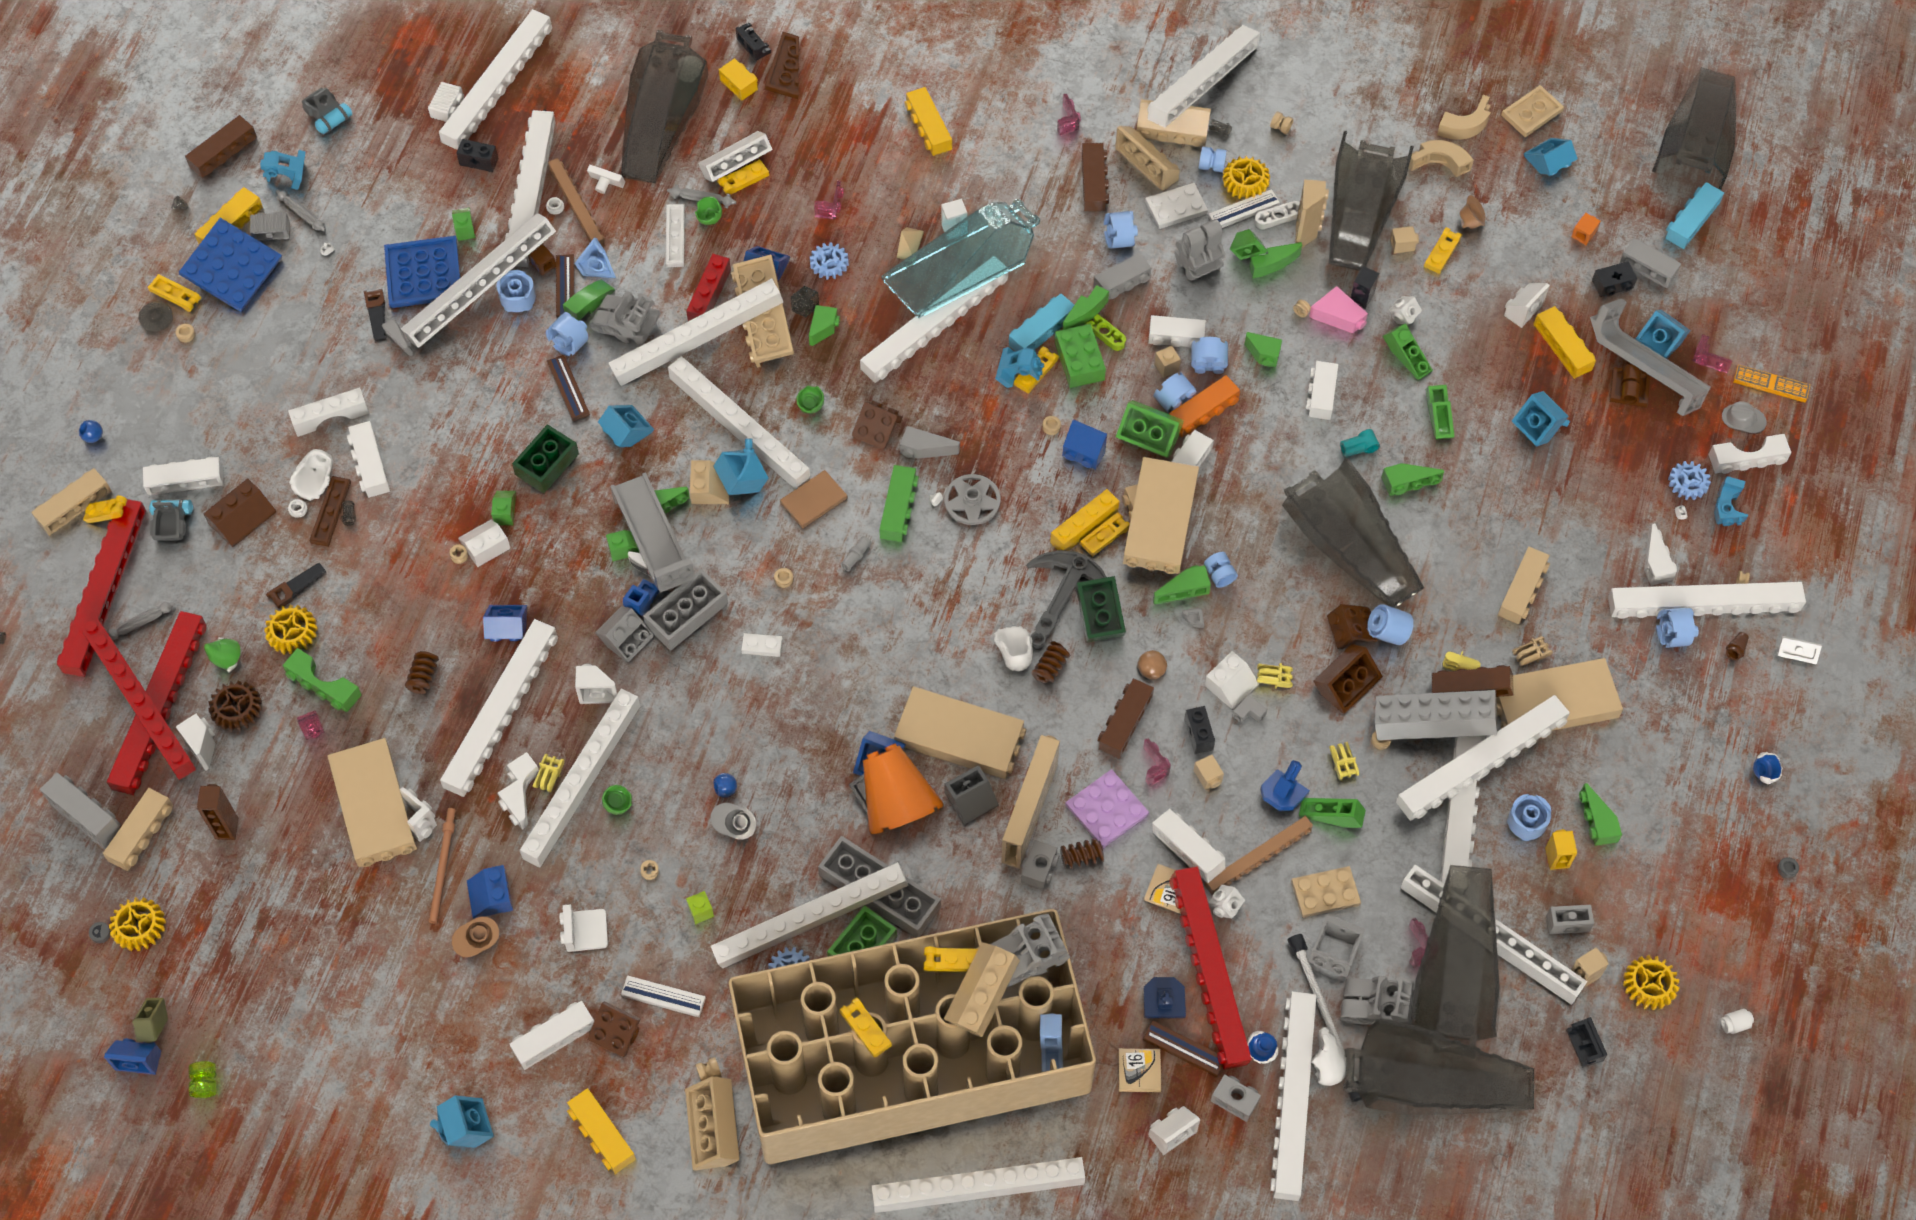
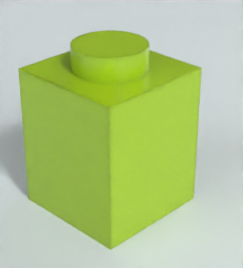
M705 891L686 898L688 909L695 924L714 917L712 906Z

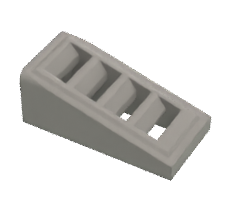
M392 319L382 324L387 335L406 354L412 356L413 351L396 320Z

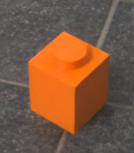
M1585 212L1574 227L1571 237L1587 246L1598 231L1601 221Z

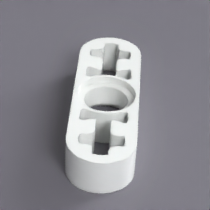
M1292 201L1258 212L1255 216V226L1263 230L1296 220L1298 212L1295 210L1299 209L1300 202ZM1280 212L1284 217L1277 218L1274 214Z

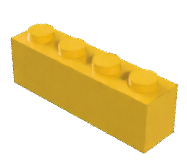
M926 87L906 93V101H904L906 110H910L911 119L914 124H917L920 137L924 138L926 149L930 150L932 156L952 150V138Z
M245 187L236 192L194 234L198 244L202 242L219 218L224 219L241 230L250 221V215L257 214L263 208L260 197Z
M1554 306L1537 314L1534 326L1571 376L1575 379L1592 371L1596 362L1595 356L1586 348L1584 341L1577 336L1573 326L1569 325L1565 320L1563 313Z
M1108 489L1104 490L1053 530L1050 543L1057 550L1070 551L1088 534L1119 512L1120 501Z
M588 1088L567 1102L569 1110H567L568 1115L573 1121L577 1119L581 1126L578 1127L585 1138L589 1136L592 1141L590 1146L596 1154L600 1152L604 1159L601 1161L608 1171L612 1169L614 1174H617L636 1160L633 1151Z

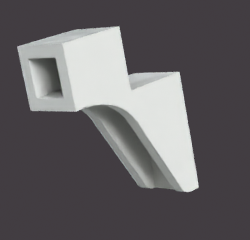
M527 752L507 765L509 770L507 775L512 784L498 792L500 807L503 811L508 810L511 814L509 818L515 826L518 824L522 830L528 826L526 789L530 782L536 778L539 771L538 766Z

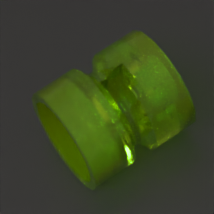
M201 1061L188 1066V1078L192 1080L189 1082L190 1097L209 1098L217 1094V1082L214 1080L217 1076L215 1063Z

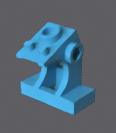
M298 150L296 157L279 153L278 151L265 152L264 159H261L260 163L261 170H264L263 177H266L267 182H270L271 177H276L277 174L285 175L292 180L291 189L298 190L302 181L306 151ZM278 163H286L289 166L279 165Z
M1006 347L1003 348L995 379L1006 388L1013 387L1016 373L1024 376L1030 374L1036 380H1039L1044 363L1041 362L1035 350L1031 348L1015 352L1011 348Z
M1728 476L1725 478L1719 488L1714 510L1716 524L1730 526L1737 523V526L1742 525V522H1745L1748 514L1736 511L1731 504V500L1738 498L1744 489L1746 481Z

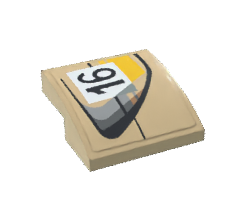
M1157 864L1144 901L1181 914L1180 909H1177L1175 905V891L1170 887V878L1175 870Z
M1119 1048V1092H1161L1160 1049Z

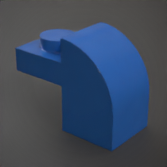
M643 579L638 587L632 585L623 597V606L632 608L636 614L643 616L650 610L651 603L660 591L653 583Z

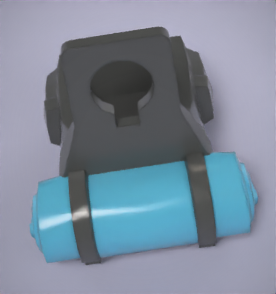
M320 88L302 100L304 111L309 116L316 118L315 127L323 135L331 132L334 127L343 121H347L352 116L351 108L345 103L339 104L335 96L327 88Z
M185 499L152 500L149 506V512L151 515H154L153 520L150 521V535L152 539L159 541L183 540L186 531L184 517L185 515L192 514V501Z

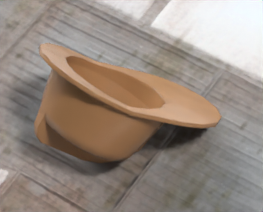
M1469 195L1466 205L1459 212L1462 219V227L1475 229L1481 225L1485 226L1486 216L1481 203L1474 196Z
M481 916L460 926L452 936L451 943L454 951L462 957H472L490 948L499 938L498 925L493 919Z

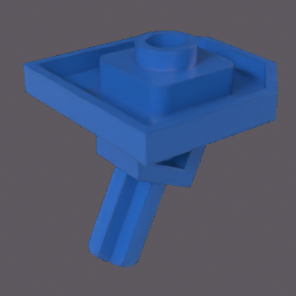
M1291 761L1286 773L1277 769L1261 785L1260 790L1263 800L1279 811H1293L1310 792L1309 789L1296 780L1302 768L1299 761Z

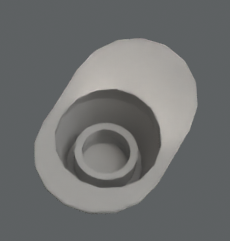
M1744 401L1727 406L1722 413L1723 422L1733 429L1756 434L1763 431L1767 425L1764 414Z
M722 803L717 805L711 813L710 820L712 826L721 834L744 840L751 837L756 830V817L747 808L732 803Z

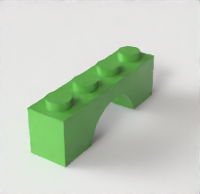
M299 648L283 664L286 672L285 675L290 680L299 681L304 689L308 691L310 689L316 692L317 697L323 701L327 699L337 710L342 709L348 712L362 695L358 686L344 677L332 682L317 679L315 677L316 664L313 657Z

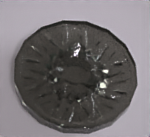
M154 301L148 303L140 310L138 319L144 329L160 331L170 325L173 320V312L168 304Z

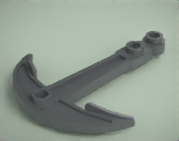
M1058 550L1041 554L1026 564L1028 569H1053L1054 565L1067 569L1047 611L1042 614L1035 627V632L1031 634L1032 647L1039 649L1045 645V640L1054 629L1059 614L1082 577L1088 580L1106 578L1103 569L1091 558L1078 552ZM1043 625H1049V628H1044ZM1040 640L1041 643L1037 644L1034 641Z

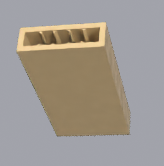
M1143 457L1123 564H1127L1130 567H1143L1151 571H1165L1168 574L1180 573L1198 477V466Z
M1605 658L1513 675L1514 696L1496 697L1497 716L1501 720V729L1554 695L1570 712L1567 723L1559 729L1619 718L1623 711Z
M913 686L896 729L894 740L905 743L906 749L970 769L979 765L983 773L1006 780L1007 774H1011L1013 771L1014 762L1012 760L1014 756L1017 757L1021 746L1018 744L1020 739L1024 740L1027 729L1024 728V720Z
M1040 736L1002 840L1001 863L1021 869L1058 766L1060 741L1053 736Z
M386 738L327 755L358 867H368L373 865L374 862L388 861L394 856L400 854L407 855L412 853L413 850H417L414 835L407 822L409 817L400 792L401 788Z

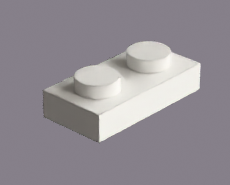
M744 633L742 654L780 657L782 636Z
M1782 636L1777 655L1817 664L1822 646L1818 643Z

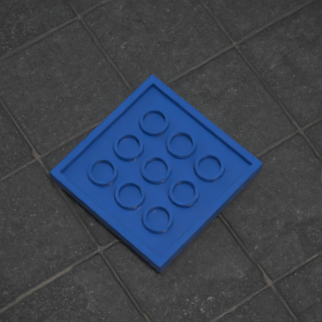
M219 218L179 270V275L242 312L282 259V255L224 219Z
M456 235L384 245L390 308L431 303L461 278Z

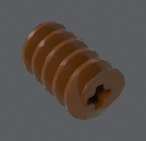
M1055 641L1050 642L1051 645H1048L1047 651L1043 653V657L1040 658L1039 663L1036 664L1035 669L1031 672L1037 681L1044 684L1047 682L1054 683L1055 679L1053 676L1057 677L1059 675L1057 670H1062L1061 664H1066L1065 658L1070 657V653L1066 648Z
M426 651L415 653L405 687L413 693L426 694L424 689L430 688V684L427 682H432L433 679L429 675L435 674L433 669L437 667L435 662L439 661V657Z
M1095 838L1091 839V844L1088 840H1084L1083 846L1080 842H1076L1075 847L1073 844H1069L1068 850L1064 845L1060 847L1061 859L1065 869L1067 864L1070 869H1073L1074 863L1081 867V861H1084L1086 866H1088L1089 859L1096 864L1097 857L1104 862L1100 840L1098 842Z

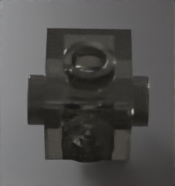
M803 286L790 297L792 311L805 318L815 311L816 305H819L818 292L806 286Z

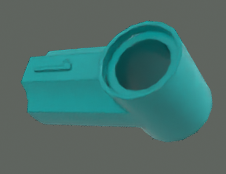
M1366 429L1356 437L1340 441L1341 452L1345 457L1362 452L1370 454L1380 448V444L1372 429Z

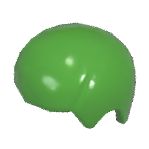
M712 196L704 197L697 202L698 208L695 214L701 224H716L722 217V207L716 198Z
M808 385L800 390L796 397L797 406L805 413H816L824 405V393L818 386L812 387Z
M618 784L609 786L602 795L603 807L608 813L614 815L623 814L632 805V795L624 786Z

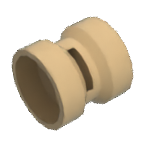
M1277 111L1272 118L1270 127L1279 129L1281 133L1287 134L1294 119L1289 116L1285 117L1283 113Z
M715 1057L709 1059L706 1064L702 1062L695 1064L701 1081L711 1076L722 1077Z

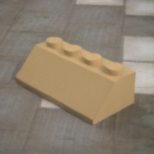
M1141 99L1137 131L1145 139L1187 144L1196 147L1206 145L1211 109L1190 106L1165 128L1148 120L1147 108L1153 101Z
M1129 126L1117 127L1115 149L1160 190L1164 192L1179 181L1180 170L1178 166L1171 163L1165 154L1160 153L1139 131Z
M1304 179L1295 233V243L1302 242V248L1316 239L1318 231L1322 230L1324 210H1326L1329 189H1326V181Z
M982 942L944 1020L982 1038L1020 962L1018 957L1000 947Z
M711 1076L686 1088L685 1094L693 1170L725 1167L739 1161L731 1079Z

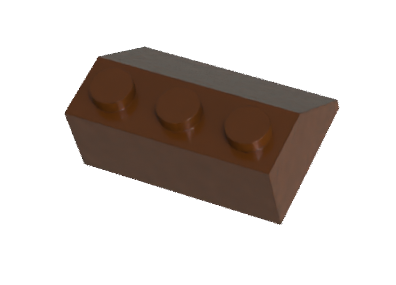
M247 478L203 514L208 524L230 546L234 547L274 515L276 510L260 489Z
M1351 644L1313 682L1320 694L1341 713L1345 714L1383 676L1367 648Z

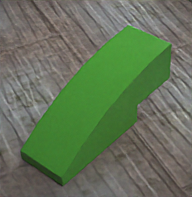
M1302 242L1269 247L1266 254L1252 256L1249 265L1252 278L1274 273L1292 263L1301 255Z
M602 279L593 282L578 291L563 304L564 312H568L579 321L587 313L592 314L601 305L605 296L611 295L615 292V289Z
M1096 285L1088 298L1081 295L1063 321V330L1082 326L1094 318L1107 304L1109 291Z
M1447 385L1428 386L1425 390L1435 439L1454 438L1451 403L1448 400Z

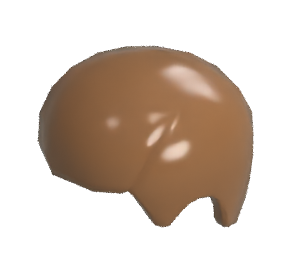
M1146 651L1139 657L1137 668L1143 677L1151 680L1159 679L1167 670V661L1162 653L1158 651Z

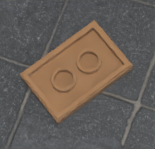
M824 470L780 499V503L803 529L848 499V496L827 471Z

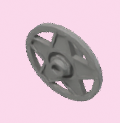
M968 474L956 478L947 487L944 496L945 507L949 515L956 521L967 525H978L992 519L998 512L1001 502L997 486L990 479L977 474ZM971 479L980 480L973 486L964 482V480ZM989 486L995 492L997 500L986 495ZM954 487L958 496L948 502L949 494ZM965 510L967 519L958 516L953 511ZM981 510H993L987 516L979 519Z

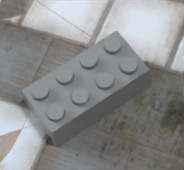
M702 569L695 573L696 579L681 584L643 615L645 625L670 651L728 604L727 593Z
M57 772L39 789L52 807L104 850L119 831L121 824L115 819L116 816L108 809L105 811L95 798L90 799L87 796L88 793L80 786L77 788L67 775L62 777Z

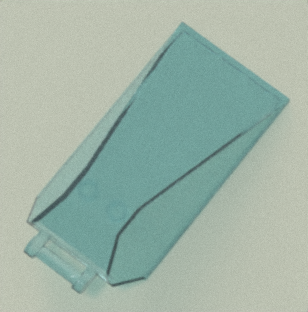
M1019 198L1015 199L1011 205H1008L1006 202H992L978 209L881 276V279L919 319L1025 264V259L1034 237L1032 228L1040 223V218L1030 212ZM1020 211L1028 220L1024 221L1016 212Z

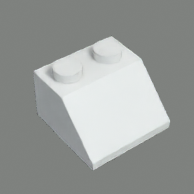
M1529 283L1525 288L1521 287L1516 297L1506 303L1504 316L1522 328L1543 306L1550 285L1548 283Z
M493 520L487 521L458 538L477 567L510 549L508 538L500 526Z
M1231 651L1206 676L1204 686L1234 710L1259 686V683H1257V679L1248 664Z
M591 664L576 666L575 688L579 703H612L617 696L615 682L597 666H592Z
M194 714L177 725L176 728L188 748L204 770L207 771L210 767L216 744L212 738L215 734L204 717L200 719L197 714Z
M1184 1106L1180 1109H1172L1167 1114V1118L1162 1121L1158 1119L1150 1126L1149 1137L1163 1155L1197 1133L1200 1119Z

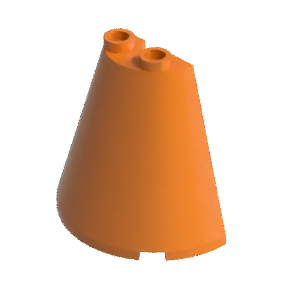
M896 743L885 747L886 751L881 754L878 751L868 754L867 759L863 760L870 834L884 832L883 829L885 828L891 830L935 812L934 808L936 807L940 809L944 806L941 798L903 749L897 746Z

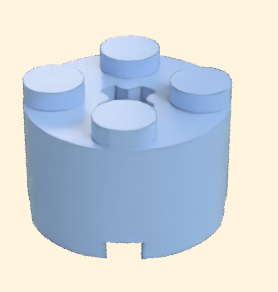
M1133 211L1105 214L1104 225H1107V231H1104V236L1108 248L1115 249L1135 245L1134 236L1138 235V229L1133 224Z
M511 270L497 281L500 303L505 311L522 312L532 309L536 293L532 278L525 274L524 271Z
M564 312L546 330V337L548 341L552 340L555 345L553 347L565 356H570L571 354L573 356L588 341L587 325L583 321H578L568 312Z
M1202 337L1196 343L1194 340L1191 344V366L1195 369V373L1203 374L1206 371H1213L1215 374L1224 373V369L1228 366V342L1225 341L1223 343L1221 338Z
M1180 372V374L1176 373L1161 384L1163 386L1161 391L1157 389L1153 397L1169 414L1193 398L1192 396L1197 391Z
M1691 608L1663 609L1658 613L1657 619H1660V625H1656L1657 636L1660 643L1666 645V648L1690 646L1693 643L1694 637L1698 636L1699 630L1694 623V614Z
M1525 794L1518 797L1513 803L1507 818L1510 830L1523 841L1539 838L1544 834L1550 823L1551 807L1544 798L1538 795Z

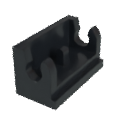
M751 23L736 27L737 40L755 61L771 53V49L768 48L769 45L761 40L753 28H750L752 26Z
M1589 1017L1571 1024L1572 1027L1567 1028L1566 1032L1582 1068L1603 1062L1608 1054L1592 1018Z

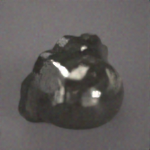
M179 195L174 198L171 206L172 209H179L181 211L189 207Z

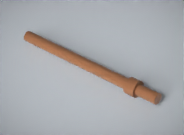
M448 808L446 822L443 823L442 828L444 834L429 922L433 924L437 923L450 841L455 830L454 818L456 810L453 808Z

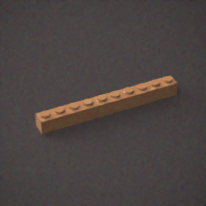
M558 158L549 161V169L590 242L593 238H597L601 246H604L605 238L603 234H600L599 227L595 225L594 218H591V213L586 209L585 202H582V197L580 193H577L576 186H573L571 177H568V171L564 170L563 162H560Z
M1304 816L1226 867L1209 883L1205 881V887L1213 895L1221 885L1230 886L1233 881L1240 880L1245 873L1249 874L1253 868H1258L1262 865V862L1270 860L1274 854H1279L1283 848L1290 847L1294 841L1297 842L1303 835L1311 833L1313 824Z

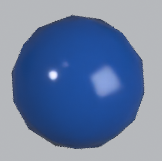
M86 420L80 425L79 436L83 441L95 443L101 439L103 428L100 423L95 420Z
M721 773L714 778V789L718 796L728 798L736 792L737 781L731 774Z

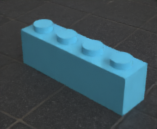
M1707 182L1702 188L1698 187L1693 195L1695 197L1693 199L1689 198L1684 206L1685 209L1680 210L1676 215V221L1669 223L1666 228L1668 233L1665 239L1684 249L1720 204L1724 192Z
M1063 294L1053 297L1045 307L1039 308L1034 316L1027 318L1018 329L1011 331L1009 334V346L1014 351L1025 348L1037 349L1054 335L1055 331L1063 327V321L1074 304Z

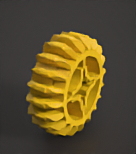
M1247 155L1243 159L1240 156L1237 160L1232 159L1231 163L1228 162L1223 170L1222 180L1224 188H1227V193L1232 192V197L1237 195L1239 200L1242 197L1248 199V197L1255 198L1256 195L1266 192V189L1269 187V168H1266L1265 163H1261L1260 159L1254 160V156L1251 159Z
M290 604L289 608L286 609L282 606L281 611L275 609V615H269L270 620L266 621L267 627L264 628V632L270 647H274L275 651L279 652L281 650L284 655L289 651V654L292 655L297 648L307 650V644L313 645L312 639L316 638V632L318 631L317 621L313 614L308 612L305 607L301 609L297 605L293 608V605ZM299 620L306 623L305 628L299 625ZM277 631L283 634V639L277 637Z
M135 897L134 901L131 902L127 899L125 906L120 904L121 909L114 910L116 916L110 917L112 922L109 924V928L112 930L110 935L114 938L116 944H120L121 948L125 949L127 947L129 951L136 948L137 951H140L142 946L148 949L149 943L156 945L155 938L161 939L159 932L165 931L164 926H162L166 924V920L163 918L165 914L161 911V907L155 904L153 900L148 901L143 897L140 901ZM137 912H148L149 914L146 915V913L140 915L137 914ZM138 934V936L136 937H129L126 935Z
M1647 955L1645 959L1641 956L1638 958V961L1633 960L1631 965L1627 966V972L1623 975V978L1626 979L1623 982V986L1628 987L1625 990L1626 994H1632L1629 999L1637 1000L1636 1006L1642 1003L1644 1004V1009H1647L1650 1005L1653 1011L1657 1006L1663 1009L1665 1005H1670L1671 1000L1676 998V993L1679 991V987L1676 985L1679 984V979L1675 978L1677 972H1671L1673 966L1669 965L1667 967L1665 965L1666 959L1660 962L1658 956L1654 960H1652L1650 955ZM1636 974L1639 976V980L1641 981V987H1639L1636 982ZM1662 978L1666 983V991L1663 989L1664 986L1661 983Z

